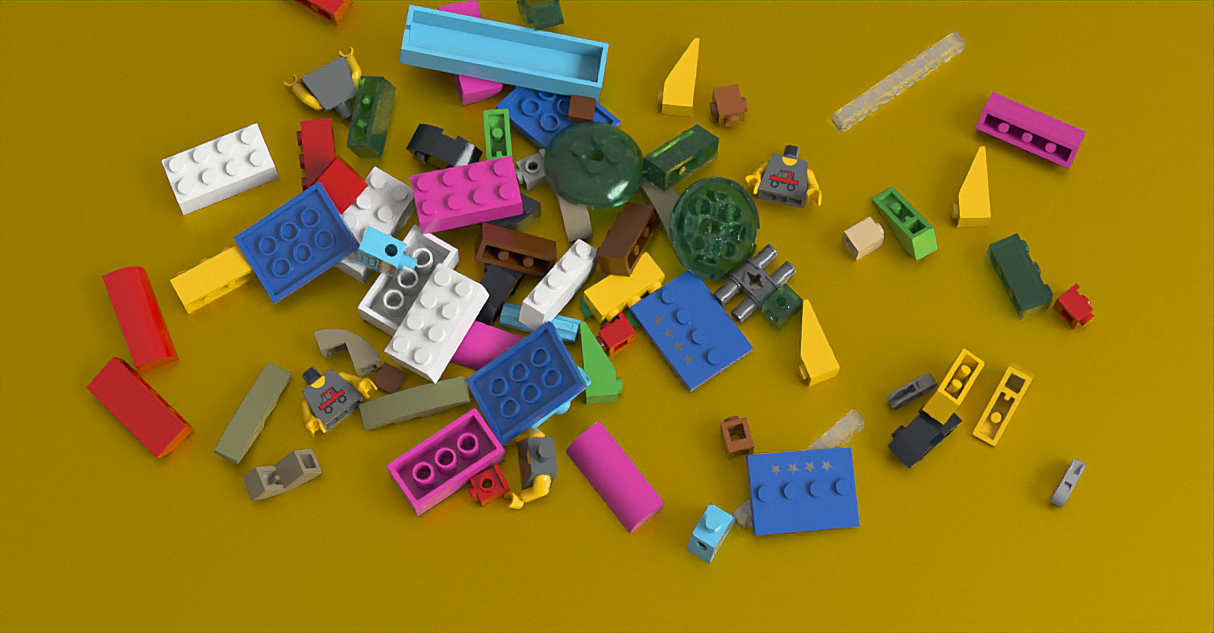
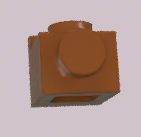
M733 416L725 419L724 423L720 424V432L727 453V459L730 460L753 454L755 446L747 418L739 419V416ZM738 435L741 439L733 441L731 436Z

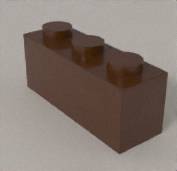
M626 202L622 211L618 213L612 228L608 230L602 245L596 251V260L599 263L601 273L630 277L660 225L654 205Z
M482 222L475 240V260L544 278L554 267L557 260L556 241Z

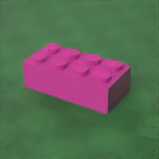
M512 156L410 176L422 235L523 214L522 200Z
M474 408L386 465L396 486L416 515L419 516L469 483L470 478L489 470L506 457L504 448L476 408Z

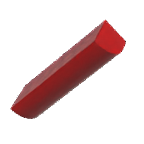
M337 155L309 186L311 187L315 183L321 182L342 215L368 187V184L354 168Z
M132 266L103 275L102 278L139 374L141 375L178 361L179 357L145 268Z
M113 357L86 387L157 458L172 452L194 430L124 359Z

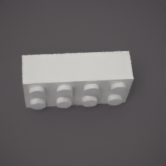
M257 123L161 160L183 215L279 178Z
M374 167L365 180L368 187L342 214L359 244H361L368 226L396 238L416 209L412 188L379 168ZM358 250L334 265L363 284L373 271L370 268L355 263Z
M415 224L403 240L407 244L404 254L418 259L413 273L411 274L399 268L395 276L381 273L358 306L360 318L392 337L438 263L454 270L460 261L458 249L430 233L422 235L421 228Z
M438 263L386 347L385 353L396 363L436 384L488 299V292L481 284Z

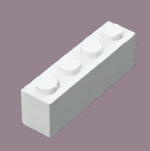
M578 239L522 302L518 321L534 331L547 321L551 322L595 272L597 249Z

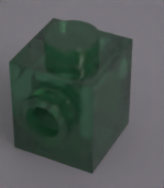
M784 283L763 302L762 316L770 325L775 324L780 329L802 309L803 299Z

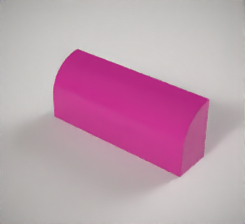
M477 0L439 6L437 9L482 19ZM452 73L461 105L487 100L499 93L503 87L500 82Z
M992 92L976 126L978 130L1067 168H1070L1085 135V131L994 92Z
M474 320L452 356L451 362L478 371L523 338Z
M600 421L577 437L566 450L570 459L629 533H632L663 510V500Z

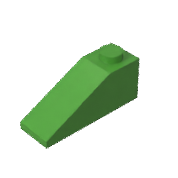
M508 108L483 110L487 160L512 156Z
M894 187L871 198L873 204L902 247L916 261L938 249L934 227Z
M580 322L583 371L591 380V385L585 389L586 404L618 402V393H622L621 377L616 378V370L587 324Z

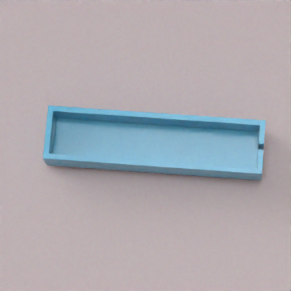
M410 5L399 63L567 96L572 94L596 98V101H598L609 44Z

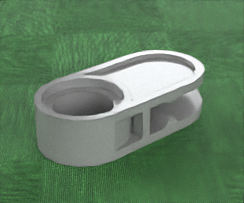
M927 373L891 393L887 400L892 408L897 410L929 393L938 384L932 374Z
M1074 458L1050 500L1051 503L1060 508L1064 506L1086 467L1084 462Z

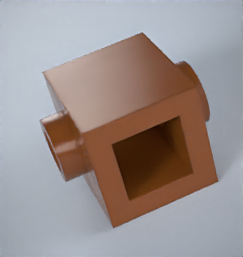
M738 84L714 88L712 95L713 103H710L712 118H717L718 126L725 125L731 127L743 122L744 112H747V103L745 97L740 96Z

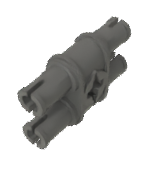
M767 244L753 258L745 259V263L734 273H730L727 278L728 281L713 293V296L721 306L728 302L737 292L742 293L746 297L731 311L732 317L740 324L756 309H763L764 304L775 294H779L782 290L781 286L796 274V269L787 261L772 275H768L763 271L778 256L777 251L770 244ZM750 281H751L752 283H756V282L758 281V282H759V286L756 285V284H753V285L751 286V285H750Z

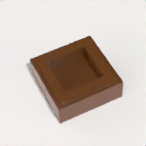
M571 94L567 120L592 124L596 98Z
M384 362L373 383L377 389L389 395L400 391L408 374Z

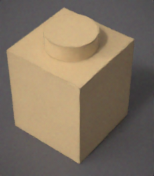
M868 217L844 231L842 241L857 261L882 246L884 231L878 222L874 223L872 218Z

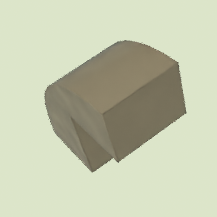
M576 169L551 175L555 198L561 211L568 242L593 237L589 214Z
M659 170L637 180L643 199L655 207L662 233L670 238L692 228L677 194Z
M324 329L314 332L323 359L348 350L358 377L381 369L382 365L376 351L362 337L341 329Z
M313 449L293 450L274 466L255 467L243 476V480L253 501L272 497L296 488L322 473Z

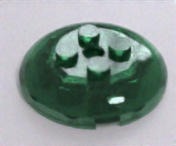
M583 121L563 128L550 140L544 154L543 167L548 183L559 196L577 206L580 203L593 206V209H607L621 205L637 193L645 174L644 157L635 140L622 129L605 122Z
M707 177L694 182L679 196L670 216L669 237L676 258L688 272L699 278L709 280L728 278L730 273H734L745 263V259L752 257L757 245L754 244L757 229L760 230L758 211L747 190L733 180L722 177Z

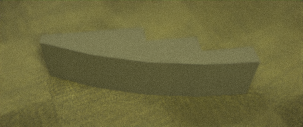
M271 363L267 364L229 423L215 448V454L238 465L263 430L265 420L278 404V397L290 382L292 373Z
M461 376L438 381L436 384L429 383L361 403L359 408L364 429L369 431L389 423L399 424L419 416L426 418L471 401L465 377Z

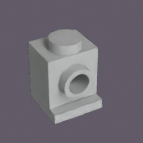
M544 148L539 150V153L516 162L517 169L515 173L519 184L523 183L527 191L552 181L551 175L554 174V168Z

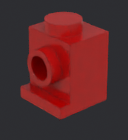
M1077 283L1057 298L1053 306L1073 330L1080 324L1085 327L1095 318L1092 314L1094 309L1091 302L1086 296L1078 293L1080 287Z
M620 312L617 314V321L613 322L611 320L605 323L595 338L603 351L606 350L608 355L611 356L636 341V332L624 314Z
M498 464L470 478L471 486L468 487L473 501L479 500L482 507L504 497L505 493L510 491V486ZM488 481L492 483V486L490 488H484L482 486V484Z

